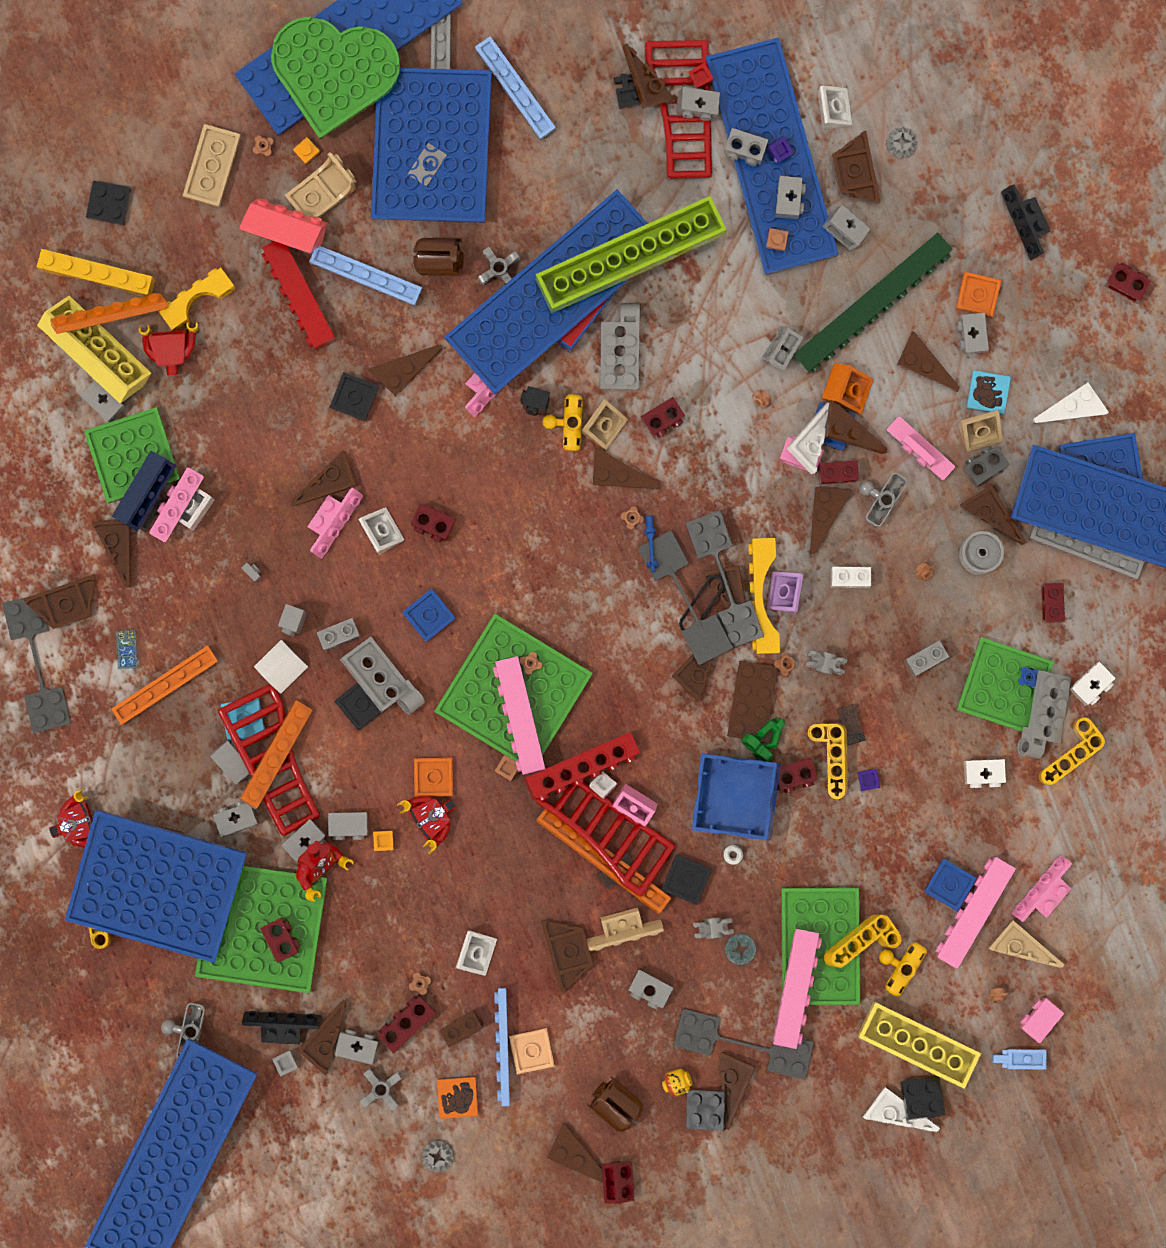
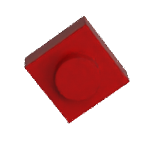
M705 63L688 71V75L696 89H700L714 81Z

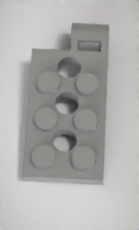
M621 303L620 322H601L600 389H638L640 303ZM623 326L626 334L623 337H617L614 332L616 327ZM622 345L625 347L626 352L623 356H617L614 353L616 346ZM618 364L625 367V373L621 376L616 375L614 372V367Z
M369 637L340 659L381 713L395 702L408 715L425 704L421 693L414 688L409 680L406 681L372 637ZM363 659L371 660L372 667L366 668L362 663ZM381 674L384 677V682H376L374 675ZM393 689L396 692V697H388L386 690Z
M1038 671L1029 726L1023 727L1022 737L1017 745V751L1021 756L1039 759L1044 754L1046 741L1056 744L1061 743L1072 678L1046 671ZM1051 689H1053V696H1052V698H1051V696H1050V691H1051ZM1048 708H1050V715H1049V716H1047V709H1048ZM1045 726L1047 728L1046 735H1044L1043 733Z

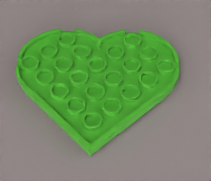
M303 17L285 25L273 42L271 61L274 71L320 140L387 95L394 87L399 76L400 59L397 49L384 33L376 29L353 27L340 33L336 27L326 20Z

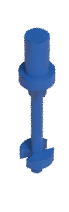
M646 516V529L644 532L648 536L650 561L647 562V567L651 568V572H655V568L659 566L658 561H654L653 537L656 534V529L653 524V516Z

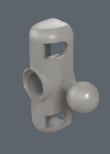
M893 473L881 492L876 490L870 481H863L860 484L859 491L862 495H872L877 498L865 517L870 525L880 527L906 487V478L898 473ZM892 478L893 481L891 482V484H890V486H889V485H888V482H889L890 479ZM904 485L901 492H899L898 489L900 488V486ZM882 496H888L891 499L890 505H884L881 502ZM872 510L873 513L871 514V516H870V518H869V517H868V514H869L870 511ZM883 517V521L879 524L878 521Z
M190 1003L187 1005L182 1026L176 1025L172 1020H165L161 1025V1030L166 1035L173 1033L181 1034L177 1058L180 1055V1046H184L188 1038L199 1043L205 1007L202 1004ZM189 1007L192 1008L191 1015H187ZM188 1027L195 1028L196 1035L194 1037L187 1035Z

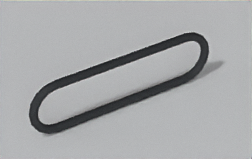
M710 576L701 588V590L699 591V593L697 594V596L690 604L691 606L694 605V603L697 601V599L699 598V596L701 595V593L703 592V590L708 585L711 579L718 578L721 580L722 587L720 591L717 593V595L715 596L709 607L706 609L700 620L704 619V617L709 612L717 598L724 590L725 584L721 576ZM689 608L686 610V612L683 614L679 621V626L682 631L685 630L682 626V621L690 611Z

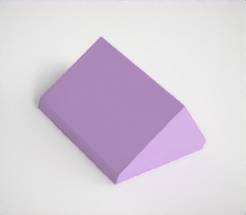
M772 571L766 609L796 614L803 574Z

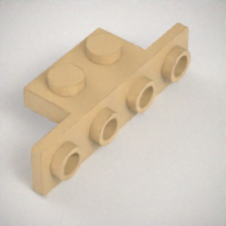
M634 908L600 917L605 934L586 940L589 951H598L607 946L620 945L622 942L630 940L635 941L644 936H654L663 932L664 929L661 919L642 924L639 910Z

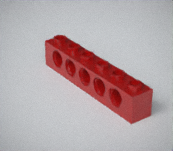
M629 732L528 776L524 779V782L532 800L538 798L540 802L549 798V793L553 791L558 794L567 790L566 786L573 783L576 786L585 782L583 779L590 776L592 779L601 775V770L608 768L611 771L619 767V762L625 760L626 763L636 760L635 755H638L640 751L632 733ZM614 748H619L622 751L620 758L614 756ZM597 755L604 758L605 762L603 765L596 763ZM579 763H584L587 766L586 773L579 771ZM563 770L570 774L568 781L561 778ZM545 778H549L552 781L551 788H546L543 785Z

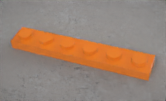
M152 293L146 297H136L124 302H114L107 306H97L86 311L79 310L73 314L59 315L56 318H51L50 322L56 334L166 309L167 301L161 293Z
M207 645L111 710L120 724L124 725L219 661Z
M297 700L294 701L239 800L254 809L258 808L309 718L312 709Z

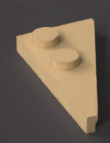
M1013 920L988 947L992 951L1058 968L1064 966L1059 959Z

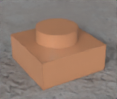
M770 228L766 248L785 252L788 231Z
M506 755L503 756L495 769L496 773L509 781H512L518 771L516 762Z

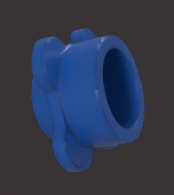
M1027 667L1021 668L1019 684L1021 686L1029 685L1031 688H1034L1038 670H1030Z

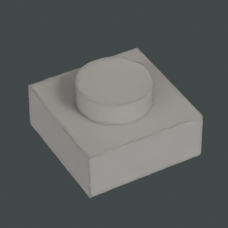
M246 563L242 567L256 583L262 578L259 575L261 571L254 564L250 566Z
M291 1050L272 1059L280 1077L299 1068Z

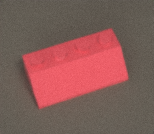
M258 198L250 203L240 229L312 253L323 243L327 222L322 221L321 218L316 216H306L302 211H291L284 205H274L266 199Z

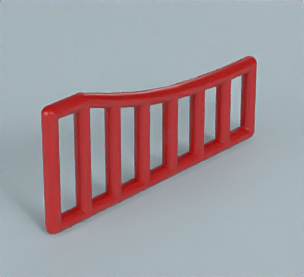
M707 40L647 41L645 43V63L655 73L654 67H690L705 63L708 68L706 56H709V42ZM701 48L702 59L653 60L652 49ZM690 77L659 78L665 83L664 86L694 85ZM710 83L702 87V89L710 91ZM677 100L668 104H677ZM667 104L659 105L665 134L667 177L669 179L712 177L711 120L704 121L700 117L695 116L693 118H685L682 115H669ZM703 122L704 133L672 134L671 123ZM673 141H704V152H674ZM704 159L705 170L674 171V160Z
M271 684L218 710V714L251 777L256 770L254 765L261 761L267 750L250 758L245 747L277 732L285 719L283 701ZM270 693L274 701L273 704L232 724L227 713ZM277 710L278 723L242 741L240 740L236 730ZM292 748L287 755L288 761L281 765L277 774L290 768L295 779L270 792H266L263 797V801L282 836H286L301 828L309 819L314 821L320 817V813L302 778ZM298 786L302 797L276 809L271 799ZM306 803L311 814L285 827L280 816Z
M565 770L561 772V776L569 780L570 774ZM550 779L545 785L546 788L552 787V781ZM585 782L576 786L573 783L569 784L567 790H565L555 806L545 799L540 802L538 798L536 799L538 805L556 816L581 836L599 854L621 884L640 897L645 894L675 849L673 842L648 825L643 826L626 814L619 812L613 807V801L607 797L601 798ZM579 787L587 794L571 817H568L561 809L575 789ZM594 797L602 803V806L584 830L576 822ZM610 808L618 816L600 843H598L591 834ZM626 819L634 827L614 857L611 858L604 849ZM642 830L650 838L624 875L617 865ZM656 841H658L666 849L639 887L630 880Z

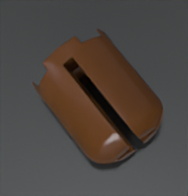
M420 238L417 240L413 251L416 253L413 256L415 270L420 275L461 276L458 271L463 269L464 252H461L459 242H462V239Z
M610 1076L612 1080L607 1084L602 1082L592 1094L595 1098L591 1105L587 1103V1106L616 1131L624 1132L629 1130L634 1124L607 1098L609 1097L636 1121L641 1117L643 1104L613 1076Z

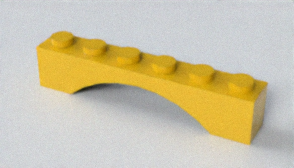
M41 249L37 268L41 272L86 280L141 297L152 294L155 279L152 276Z
M775 538L752 539L751 544H748V555H752V563H749V574H753V582H750V593L754 594V601L752 603L764 637L752 641V651L756 650V655L779 654V633L767 617L762 597L765 575L776 558Z

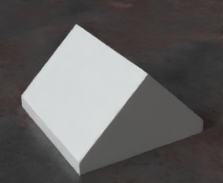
M820 86L818 98L823 130L852 126L847 88Z
M197 488L178 522L194 531L214 502V499Z
M386 507L359 518L361 525L379 555L404 541L402 534Z
M282 640L254 666L280 694L308 668Z
M468 930L456 968L486 976L497 939Z

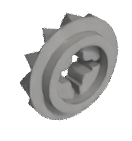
M904 127L895 128L887 138L889 151L894 156L901 158L910 156L915 151L918 143L916 135L911 129ZM902 135L904 140L908 142L904 144L903 150L900 143L894 142L900 140Z
M433 1141L424 1148L422 1161L430 1171L442 1172L451 1165L453 1152L445 1142ZM441 1149L440 1156L445 1160H438L434 1164V1157L429 1153L436 1154Z

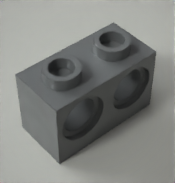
M989 446L981 451L982 456L977 459L973 456L965 462L966 466L963 470L975 487L1010 465L998 446L994 448ZM990 455L997 457V464L993 465L989 462L988 458ZM973 466L981 467L982 473L980 475L974 474Z

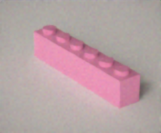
M517 656L496 661V666L493 667L495 678L499 677L501 683L497 687L500 697L504 696L505 704H502L504 715H508L510 720L506 724L509 734H513L514 741L511 744L513 753H518L519 760H516L518 772L522 771V774L525 775L545 769L519 658Z
M997 857L987 860L984 865V869H986L984 874L977 877L974 883L976 886L974 891L968 893L964 900L966 902L964 908H960L954 917L957 919L953 926L950 925L945 932L946 939L944 942L940 941L935 949V952H937L935 957L956 969L960 966L1016 868Z
M795 929L772 1042L775 1045L797 1049V1045H801L803 1034L800 1033V1028L806 1022V1014H803L804 1008L809 1006L810 995H807L808 988H812L814 976H811L812 968L816 969L818 957H815L816 949H820L822 938H819V933Z

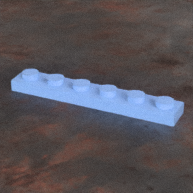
M488 37L475 46V50L492 71L538 138L541 140L556 130L554 124L493 39Z
M322 246L314 250L309 261L310 264L413 306L416 305L422 291L420 286Z
M498 988V992L494 994L495 1004H499V1012H495V1023H499V1031H496V1043H500V1051H496V1061L500 1062V1070H497V1082H501V1090H497L498 1102L501 1101L502 1106H509L506 988Z

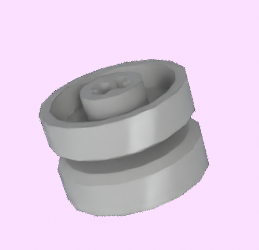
M986 531L971 534L963 541L959 549L961 565L966 571L974 575L991 573L1001 564L1004 558L1002 542L996 535ZM980 549L983 550V553H985V556H980V555H979V550H980Z

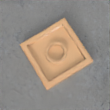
M547 1028L509 1036L517 1074L555 1066Z

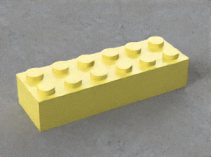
M67 296L46 310L37 326L114 399L122 403L143 388L152 373L100 324L56 334L51 326V318H56L59 315L73 314L79 310L85 311L74 299Z
M874 1001L857 1035L860 1039L964 1089L981 1053Z

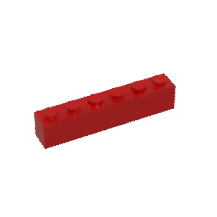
M273 241L262 247L264 253L261 255L266 264H271L273 270L270 272L274 280L279 279L282 285L279 289L283 297L288 296L291 303L287 305L292 314L296 313L299 317V320L296 322L301 331H306L308 336L305 339L309 347L314 346L317 351L336 341L287 245Z

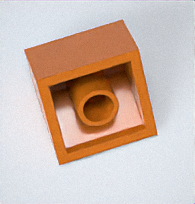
M834 363L822 399L827 402L835 401L843 409L862 414L874 379L850 365Z

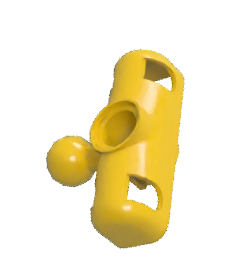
M569 394L565 397L564 419H557L554 415L549 414L542 421L543 426L549 430L556 426H564L563 449L565 451L576 452L581 448L583 398L577 394ZM566 399H569V407H566ZM578 400H581V407H578ZM570 418H576L578 425L575 428H570L567 425V421ZM567 437V445H564V440ZM577 438H580L579 446L577 445Z
M912 942L901 960L896 959L890 950L880 952L879 960L882 964H891L896 967L885 984V989L896 997L902 995L927 954V949L918 942ZM913 946L914 950L912 953H908L910 947ZM908 964L911 966L912 970L909 974L901 972L903 965ZM891 979H893L894 982L891 985V987H889L888 983Z

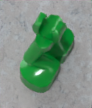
M775 717L772 721H768L755 736L745 734L740 741L748 750L752 751V754L759 761L771 762L774 756L768 749L777 748L782 734L781 729L785 726V721ZM768 732H772L771 743L762 745L760 740Z

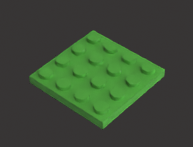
M157 407L84 430L108 504L123 498L150 451L157 453L176 465ZM177 467L166 485L180 481Z
M980 637L956 710L1022 732L1023 727L1029 726L1035 687L1031 688L1029 685L1021 686L1019 684L1020 670L1023 667H1027L1030 670L1037 669L1038 671L1051 673L1054 661Z

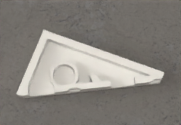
M1086 383L1035 417L1032 421L1034 423H1047L1050 421L1103 416L1109 412L1090 384Z
M829 402L820 409L786 448L811 475L817 471V459L822 451L821 445L825 438Z
M886 1087L883 1088L863 1115V1118L883 1123L935 1132L940 1129L927 1118L906 1120L903 1100Z

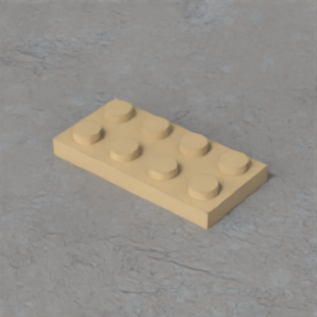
M204 124L183 192L184 198L220 208L241 134Z

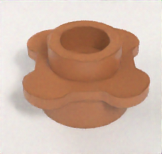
M257 136L253 152L270 156L272 153L271 145L274 143L273 139Z
M762 389L756 390L755 394L752 395L757 406L766 409V405L770 404L771 397L766 391Z
M634 506L629 511L621 514V519L625 520L628 529H633L636 524L642 523L644 520L643 516H640L637 507Z
M927 562L921 563L915 571L916 579L928 580L932 577L936 567L934 565L930 566Z
M530 652L528 656L521 657L519 660L520 664L524 666L526 674H531L532 671L542 667V663L538 661L535 652Z
M782 653L779 660L774 661V666L781 671V675L787 676L789 671L795 668V662L788 654Z
M414 973V979L409 984V989L411 991H418L421 995L426 994V988L431 983V979L421 976L420 973Z
M1004 988L991 989L988 1000H993V1003L1004 1002V999H1007L1008 993H1005Z

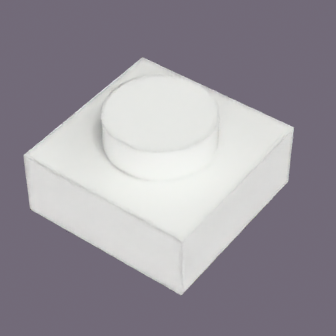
M602 771V774L597 776L590 783L589 787L604 799L616 787L617 783Z

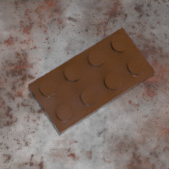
M739 661L727 737L742 739L745 734L755 736L769 721L777 673L775 666ZM766 735L760 740V742L765 743Z

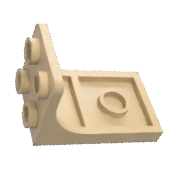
M331 152L328 153L327 160L318 170L285 194V197L295 210L302 211L304 215L309 217L316 216L320 218L356 190L354 175L349 169H344L343 162L337 154L333 156Z

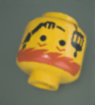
M680 1068L666 1073L665 1081L662 1082L666 1093L669 1092L673 1097L690 1091L692 1079L688 1071Z

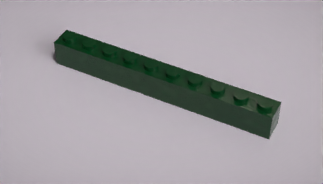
M937 232L795 352L792 356L794 361L806 374L809 372L815 373L821 367L820 363L822 361H829L836 355L835 350L839 347L843 349L850 343L848 339L853 335L859 336L865 330L863 327L868 322L870 325L879 318L878 314L881 311L887 312L894 306L892 304L897 298L901 300L908 294L907 289L911 286L913 288L918 286L925 274L929 276L937 269L935 266L939 262L945 263L951 257L950 253L953 249Z

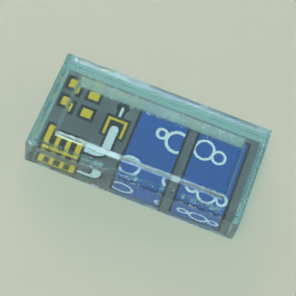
M136 630L116 631L118 670L138 669Z

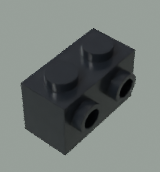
M530 386L527 387V391L523 390L520 404L523 405V410L526 411V414L545 416L551 398L550 392Z

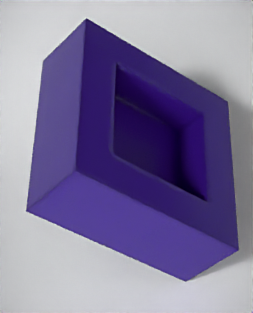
M784 136L767 146L775 163H779L793 154Z
M877 769L857 772L860 791L880 788Z

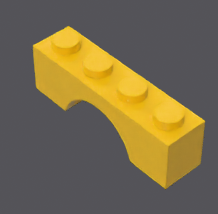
M222 268L211 270L207 274L208 277L194 282L191 289L180 292L176 296L177 299L173 302H167L166 309L159 311L172 331L179 330L189 321V308L197 298L210 295L222 300L236 290Z

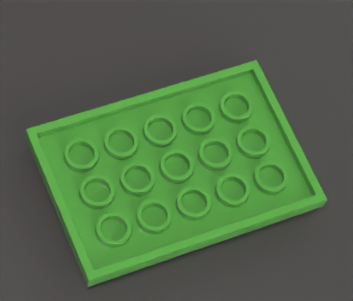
M781 888L782 991L795 929L819 933V938H822L820 949H816L815 957H818L816 969L812 968L811 976H814L813 986L808 988L807 995H810L809 1005H860V954L843 967H831L824 961L825 953L859 926V888ZM850 942L849 945H848L849 951L852 950V943H851V942Z

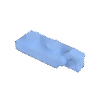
M1002 1050V1054H992V1062L1002 1063V1068L1046 1069L1047 1050Z

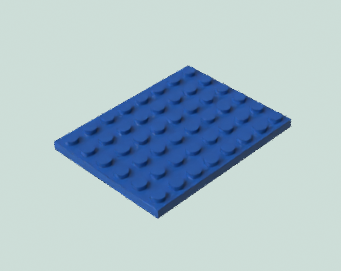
M400 68L394 87L387 95L376 102L371 219L485 223L492 85L491 70ZM429 143L436 148L429 150L426 148V145ZM424 148L428 152H435L439 149L447 154L435 175L424 176L422 184L418 182V178L415 175L408 174L410 170H415L419 166L418 157ZM434 156L424 158L423 167L426 171H433L437 168L438 161ZM428 158H433L436 161L435 167L432 166L433 161L430 160V162L427 163L426 160ZM417 160V165L414 168H412V166ZM432 177V180L426 187L424 185L425 178Z
M96 809L65 921L215 963L247 852Z

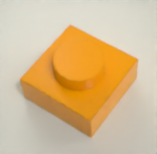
M307 137L293 149L306 165L320 153L318 148Z
M393 831L373 832L374 851L394 850Z

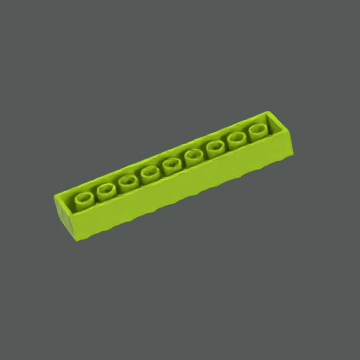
M708 196L537 273L535 280L552 314L724 236L727 229L711 196Z

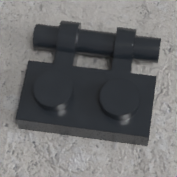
M624 73L618 77H613L614 85L622 84L623 87L616 89L619 109L641 105L635 85L628 86V82H633L631 74L626 75Z

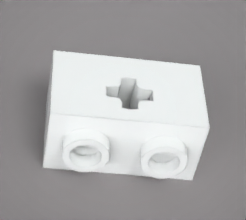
M871 567L831 568V588L871 587Z
M1097 662L1070 688V691L1085 706L1093 705L1100 699L1098 695L1103 690L1107 692L1114 685L1112 681L1116 678L1100 662ZM1096 681V688L1091 689L1090 686L1092 684L1090 682Z
M1005 759L964 761L965 784H970V788H982V784H989V787H1001V783H1006ZM984 769L986 772H989V776H986V779H984V776H980V772H983Z

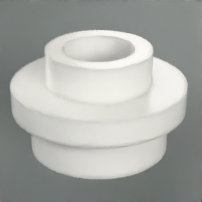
M736 845L728 846L724 851V859L729 864H737L743 858L741 848ZM731 851L737 853L736 858L732 859L729 856Z

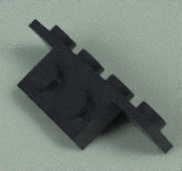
M1013 184L1001 191V194L1029 259L1034 260L1044 254L1038 237L1049 233L1050 229L1036 197L1022 201L1016 186Z
M245 1011L242 1025L261 1026L262 1043L300 1044L301 1028L319 1029L321 1015Z

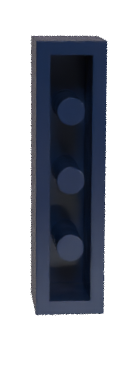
M150 451L112 517L138 532L177 465Z

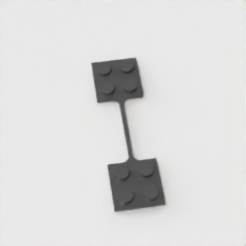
M721 510L687 522L686 525L698 559L714 555L719 566L731 606L729 609L718 612L717 616L732 647L735 648L764 637L752 600L740 605L736 604L724 572L719 553L721 550L732 547L733 544Z
M672 530L653 539L654 561H658L659 566L655 568V572H651V568L648 569L654 581L667 575L672 576L690 609L695 623L681 632L698 665L732 649L733 647L716 614L705 620H699L679 584L675 573L678 569L689 563ZM649 542L638 547L646 565L650 561Z
M24 598L4 602L2 606L10 639L15 640L25 637L30 641L40 690L37 693L26 695L24 698L32 731L36 733L69 725L71 722L62 687L50 690L45 689L32 639L36 634L48 632L47 623L24 602Z
M682 1009L674 1047L711 1056L716 1040L766 1051L770 1054L768 1071L805 1080L814 1042L802 1039L801 1045H797V1049L775 1044L767 1049L720 1037L717 1034L720 1018Z

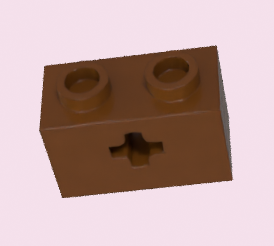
M472 1010L443 1027L439 1032L448 1047H451L483 1028V1025L475 1011Z

